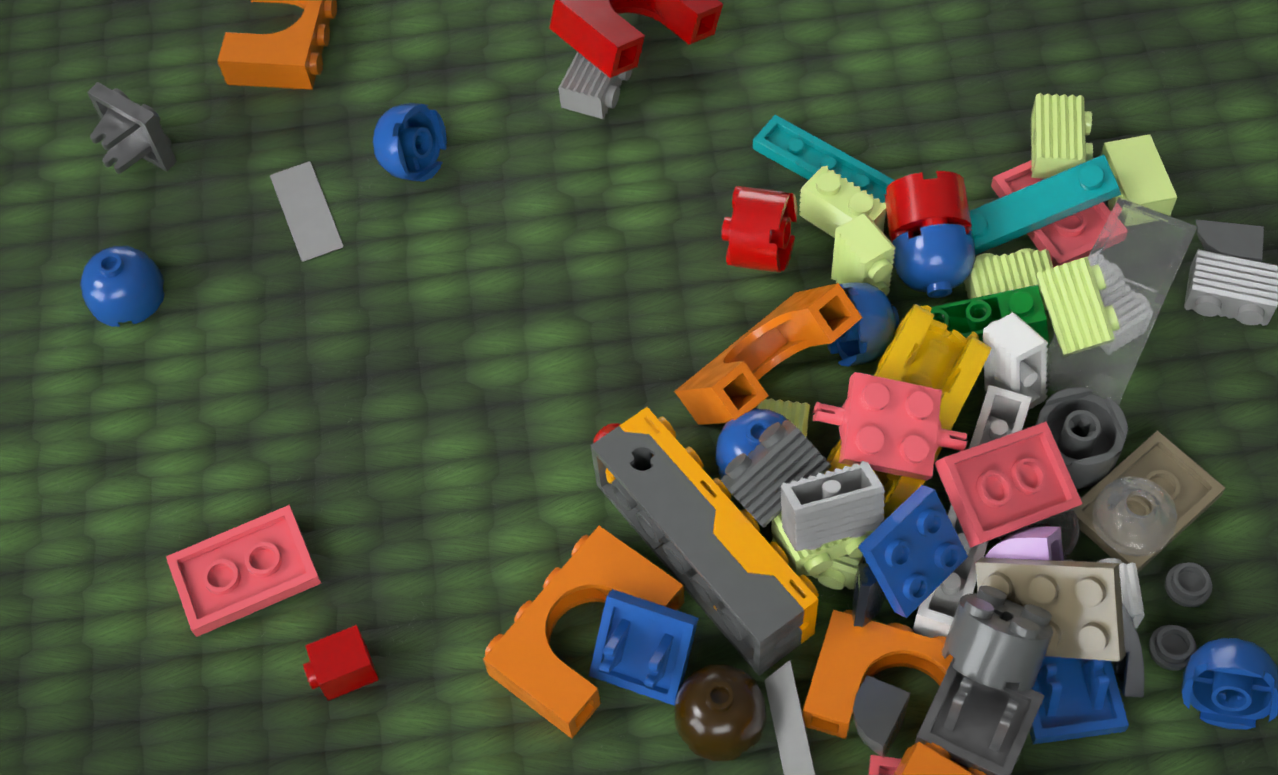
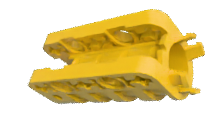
M914 304L899 324L895 337L886 348L878 363V369L873 376L942 390L939 412L941 428L951 430L992 347L980 341L975 332H972L965 338L955 329L948 331V325L933 320L934 314L931 313L932 308L930 306ZM841 438L827 458L831 465L828 471L834 472L836 468L843 469L844 466L851 467V465L839 463ZM940 446L935 452L934 462L942 449ZM873 470L885 491L883 493L885 498L883 500L885 505L883 507L885 512L883 514L884 521L921 485H924L926 480Z

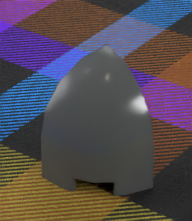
M1196 219V234L1205 251L1262 261L1264 226Z
M866 675L856 694L853 706L854 722L863 743L873 752L885 757L904 723L910 693Z

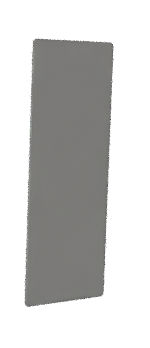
M311 162L271 174L270 178L301 261L304 262L343 248V243Z
M788 661L765 679L784 775H815L791 661Z

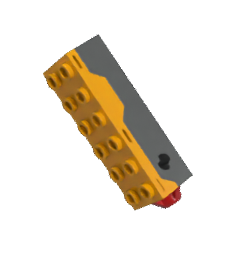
M645 407L624 423H611L599 430L591 445L597 486L673 576L683 584L684 589L758 676L815 634L819 600L817 597L819 594L814 584L805 575L801 574L798 576L788 565L787 555L776 542H767L759 533L760 528L755 518L746 509L740 511L731 501L729 490L719 478H710L703 470L704 466L698 454L691 447L684 448L678 442L676 433L666 418L663 416L657 418L648 407Z

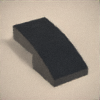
M858 563L852 600L854 626L864 627L873 620L882 608L885 594L869 565Z
M1122 603L1125 657L1120 662L1115 661L1114 674L1118 687L1124 696L1144 697L1145 678L1142 649L1132 618Z

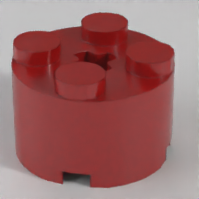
M936 171L937 178L924 179L923 172L904 176L890 183L886 188L885 203L891 243L899 235L908 232L909 239L920 236V227L929 225L956 224L965 226L966 234L970 230L972 231L964 178L954 172Z
M736 186L732 197V217L726 216L722 225V240L729 242L726 254L727 265L769 272L785 271L789 264L795 241V235H790L791 222L797 223V200L795 194Z

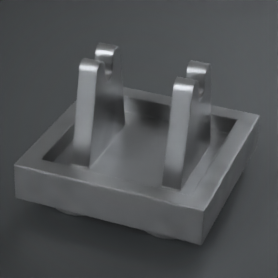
M99 82L87 92L101 119L90 135V138L94 144L99 143L103 139L102 146L105 150H108L102 159L106 167H110L115 163L114 169L116 173L120 174L141 158H144L167 172L177 162L170 147L172 143L167 135L164 134L159 123L161 119L154 109L146 104L140 106L131 101L121 90L117 88L111 90Z
M953 657L919 730L915 743L937 744L951 754V760L965 767L980 770L987 775H1011L1045 695L1032 689L1017 691L1019 683L1006 682L1004 690L976 682L952 667L955 660Z

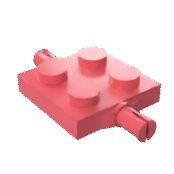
M854 372L850 376L848 395L842 408L817 402L813 411L815 413L813 421L839 426L842 441L839 463L852 466L854 463L860 465L864 461L868 462L875 471L927 481L933 477L935 452L939 446L961 452L965 449L967 441H964L967 439V433L941 428L939 412L942 390Z

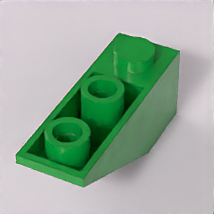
M1039 285L931 307V313L934 314L933 320L948 325V331L955 329L965 338L972 332H975L982 342L985 327L993 321L1015 313L1048 342L1047 345H1050L1047 318Z

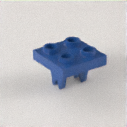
M921 485L858 546L893 611L906 618L968 558L935 489Z
M612 589L606 597L589 676L674 705L684 680L699 618Z
M1044 657L1035 684L1031 688L1045 695L1029 731L1033 745L1119 733L1127 730L1129 724L1111 661Z

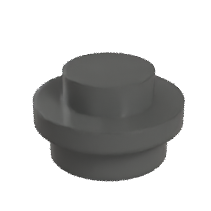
M1181 563L1171 568L1165 579V589L1169 597L1177 604L1184 607H1197L1205 603L1211 595L1212 581L1208 572L1202 566L1196 563Z
M1165 625L1156 629L1148 643V650L1153 661L1160 667L1171 671L1185 669L1190 657L1197 650L1191 633L1178 625Z

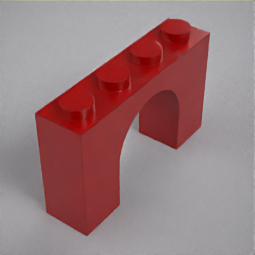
M555 0L549 29L609 78H612L638 66L645 38L644 34L618 14L635 13L651 17L661 22L690 45L715 34L723 3L719 0Z

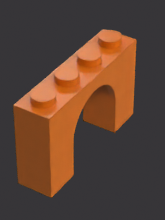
M250 0L251 2L292 4L304 9V12L296 23L277 33L251 34L226 32L217 60L226 84L313 90L316 75H320L322 72V51L324 46L327 47L329 45L330 20L336 17L337 1Z
M839 283L796 292L674 392L698 425L727 423L732 419L736 420L741 415L753 410L769 396L758 381L768 371L803 349L833 343L863 317Z
M598 526L590 536L584 535L579 539L572 550V557L562 568H555L548 575L542 592L534 601L528 600L520 607L514 618L515 623L504 635L498 634L492 639L486 648L485 657L483 658L489 676L571 739L600 706L601 702L598 688L562 662L551 650L550 638L557 621L568 610L578 605L589 602L605 603L606 597L612 589L677 611L684 604L683 584L601 526Z
M833 609L803 708L802 716L805 727L846 739L853 717L856 694L866 675L872 677L884 669L892 667L914 668L929 675L940 686L953 659L951 654L946 658L942 655V649L947 637L934 636L930 638L916 634L910 627L899 623L885 625L871 621L864 627L854 626L853 610L840 612ZM951 760L952 762L956 763L957 765L962 766V767H965V766H963V765H961V764H959V763H957V762Z

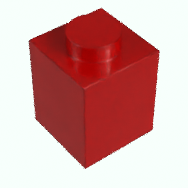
M357 625L305 645L310 659L309 662L303 664L308 682L312 690L320 687L328 701L379 680L366 642Z

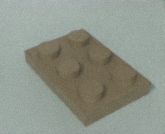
M1156 431L1081 498L1082 505L1068 510L1066 518L1111 558L1119 559L1125 564L1135 563L1138 573L1217 501L1226 488L1159 431Z
M983 557L975 562L977 591L980 586L994 587L1003 591L1007 595L1006 599L1022 606L1026 604L1036 605L1050 612L1052 617L1049 624L1053 629V636L1045 656L1119 662L1125 657L1119 563Z

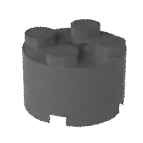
M1084 387L1067 388L1053 394L1046 401L1036 421V425L1047 421L1076 489L1097 485L1115 468L1128 431L1125 415L1118 404L1109 397L1103 399L1092 394V389Z
M980 586L977 594L962 596L942 649L944 658L951 654L955 658L952 665L954 669L986 686L1004 690L1006 682L1020 683L1017 691L1030 690L1035 684L1053 636V629L1049 624L1052 617L1050 612L1036 605L1026 604L1022 606L1006 599L1007 595L1003 591L990 586Z

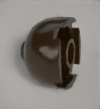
M727 664L708 665L694 671L682 683L674 703L675 727L679 736L681 735L682 740L689 745V749L693 753L712 761H729L740 757L741 753L749 750L752 745L754 747L759 742L766 725L765 699L756 681L744 670Z

